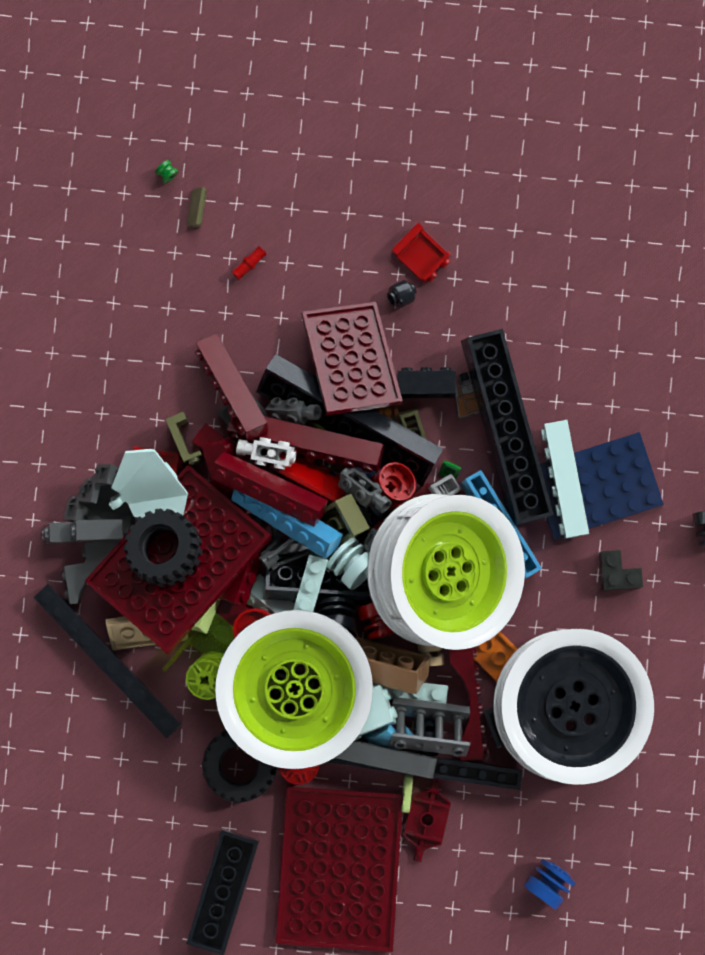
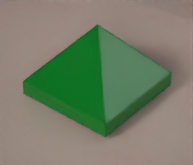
M444 460L438 475L446 477L452 474L455 480H457L462 467Z

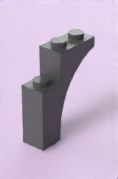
M122 519L48 523L43 526L44 529H41V540H44V545L123 539Z
M120 540L84 543L85 548H82V556L84 560L87 559V562L64 566L65 571H62L63 582H67L68 589L65 590L66 601H69L71 605L80 604L83 590L87 584L85 580Z

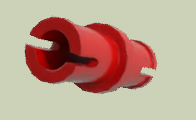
M258 246L248 257L245 256L243 261L231 273L240 281L248 271L253 270L255 265L267 255L266 252Z

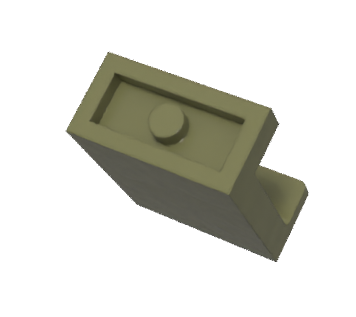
M184 412L165 419L184 463L191 466L201 463L200 459L204 458L201 451L190 455L179 430V427L189 423Z

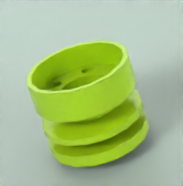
M214 651L204 653L189 667L186 673V684L194 696L205 700L216 698V678L224 654Z

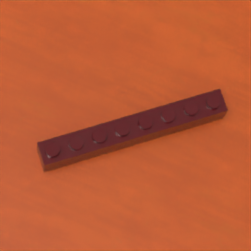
M265 416L268 432L248 441L253 444L254 440L259 441V438L262 437L271 439L273 444H278V441L289 442V447L295 448L294 452H296V455L299 453L310 459H324L325 462L331 464L337 462L348 468L358 467L365 472H378L384 451L383 444ZM230 419L227 429L229 437L237 442L239 439L246 440L244 435L240 436L236 427L238 425L236 420L232 421Z

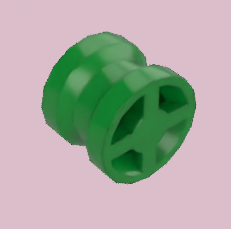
M166 160L159 165L155 173L157 176H161L162 181L167 184L177 176L179 171L171 166L169 160Z

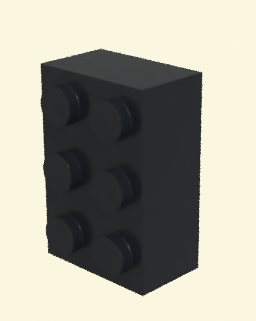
M405 367L401 368V371H397V381L402 399L454 398L456 395V370H451V367H441L440 370L422 367L420 371H413V368Z

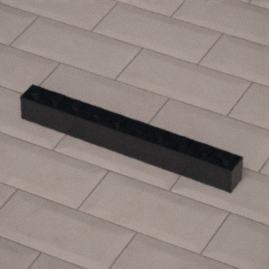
M47 584L34 596L35 600L166 738H169L182 725L50 584Z
M434 757L437 758L433 778L520 790L523 772L521 769ZM337 758L327 761L328 763L397 772Z

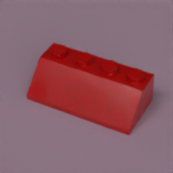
M282 452L280 457L285 459L287 454ZM305 455L303 459L296 456L295 463H292L291 467L285 466V470L274 468L273 463L269 467L334 502L345 495V491L338 486L340 474L338 473L337 476H334L330 473L331 469L321 464L319 468L313 465L314 460L307 458Z

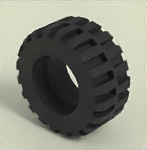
M161 508L155 509V513L151 511L145 512V517L139 516L135 519L137 523L134 526L130 525L129 530L131 532L129 535L126 534L124 539L127 542V545L123 546L124 552L127 554L125 559L130 564V569L149 584L165 587L166 584L169 586L176 585L178 580L182 583L186 580L185 576L187 574L192 575L195 572L193 567L199 565L200 560L197 558L202 556V549L199 547L202 545V540L198 536V530L182 514L175 513L171 509H166L165 511ZM174 532L178 536L179 541L176 554L163 564H153L148 558V548L151 541L160 533Z
M226 730L218 734L208 744L202 761L203 776L207 781L208 787L218 797L220 796L226 801H233L235 803L248 802L258 798L269 788L274 780L277 768L257 760V772L248 782L235 783L227 779L221 767L222 758L229 749L238 745Z

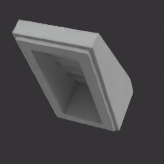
M452 474L428 487L432 494L449 496L455 495L462 490Z

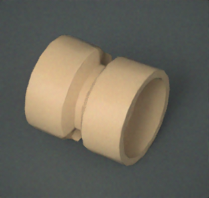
M417 644L418 651L421 654L431 656L430 666L445 665L444 654L440 653L443 648Z

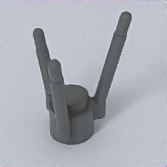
M279 534L266 550L260 553L261 556L258 559L266 570L270 568L275 570L279 566L306 556L307 553L303 552L277 563L279 560L277 554L294 541V539L290 538L273 551L271 549L282 538V535Z

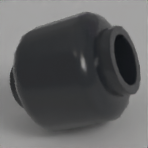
M402 280L389 287L387 298L392 306L402 308L414 302L417 291L412 283L410 284L408 281Z

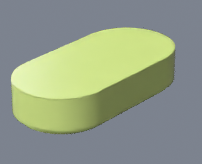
M405 774L402 812L405 813L410 812L413 775Z

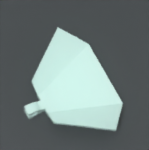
M154 449L125 451L111 487L119 494L111 497L109 505L115 510L124 502H127L133 516L137 518L139 516L145 517V512L148 511L155 513V509L160 508L164 511L171 509L175 513L178 512L183 515L188 492L178 481V476L169 464L164 462Z

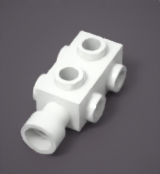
M260 437L259 441L254 440L253 444L239 439L236 454L242 456L246 454L251 455V459L255 460V464L266 466L268 462L273 463L274 468L285 470V466L291 467V464L295 463L296 460L295 448L289 447V442L278 441V444H273L271 439ZM264 448L268 450L265 456L262 454ZM282 452L287 454L285 459L280 457Z

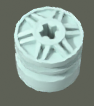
M354 537L346 541L334 552L326 566L330 571L334 570L333 573L336 576L344 573L341 581L350 590L357 588L368 578L367 566L370 553L365 552L362 554L364 546L362 544L358 545L359 542Z

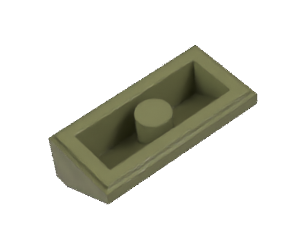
M205 187L196 188L192 191L187 226L201 227L207 195Z

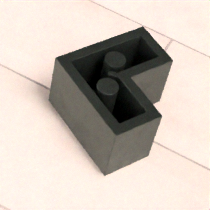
M621 550L599 552L602 591L643 587L642 568L622 569Z

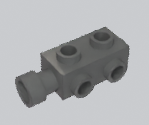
M275 397L265 409L269 418L304 425L308 419L319 420L322 413L320 405L310 404L306 406L304 401H298L297 398L281 400L280 397Z
M345 468L341 472L338 486L345 493L352 494L353 498L360 505L367 508L374 504L375 508L381 513L389 509L392 501L386 496H381L383 490L380 488V485L370 481L363 471H358L355 468L351 470Z

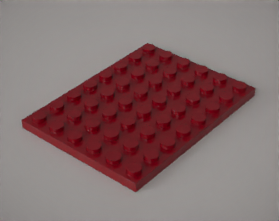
M189 465L183 469L177 479L188 492L183 516L198 530V536L202 540V545L199 546L202 549V556L197 558L200 560L199 565L193 567L195 572L192 575L187 574L185 576L186 580L182 583L179 580L176 581L177 584L174 586L166 584L165 587H159L157 584H149L134 573L129 567L130 564L126 562L125 556L127 554L124 552L123 546L127 545V542L124 540V536L85 580L87 584L168 655L272 538L271 534ZM163 532L154 537L148 548L149 560L153 564H163L169 561L177 552L178 536L174 532Z
M287 786L276 944L393 952L403 794Z

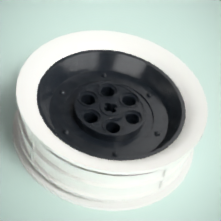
M568 629L552 631L537 636L522 645L509 658L496 684L493 710L497 731L503 744L512 757L524 768L540 777L561 783L590 784L603 781L621 772L641 752L653 723L654 698L650 680L645 669L626 646L616 639L597 631ZM576 681L581 685L578 692L573 690V683ZM557 688H560L563 692L562 697L559 699L554 695V691ZM590 694L595 696V703L593 705H590L587 701ZM571 702L577 704V707H574L575 710L570 709L569 705H572ZM554 707L559 710V715L556 718L551 716V710ZM586 714H590L592 717V721L588 725L584 722ZM569 720L574 724L571 731L566 729V722Z

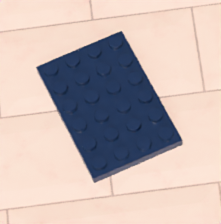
M640 432L574 453L588 529L664 505ZM550 461L540 463L554 514L546 518L555 540L564 537V535H560L559 531L561 517L556 514L555 505H558L557 497H553L551 486H554L553 478L549 477L548 467H551Z

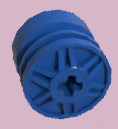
M542 859L540 863L547 867L546 870L543 871L536 867L535 869L541 877L537 878L530 875L523 886L557 910L564 901L559 891L562 890L570 893V890L564 884L567 882L574 887L576 883L558 865Z

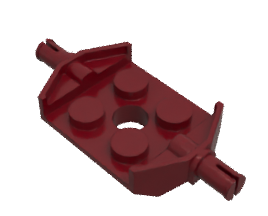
M433 778L430 789L413 793L403 836L416 847L414 861H417L418 858V862H422L425 849L442 845L451 802L439 792L438 788L441 780L437 778V782L436 778ZM425 814H430L433 817V822L430 825L422 823V817Z

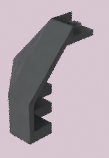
M99 464L95 468L96 473L91 478H87L79 487V493L75 497L71 496L67 501L63 520L74 522L80 520L122 519L123 535H126L130 525L134 526L137 522L135 520L137 517L133 516L127 502H124L115 510L109 505L111 497L119 494L111 488L119 467L112 464Z

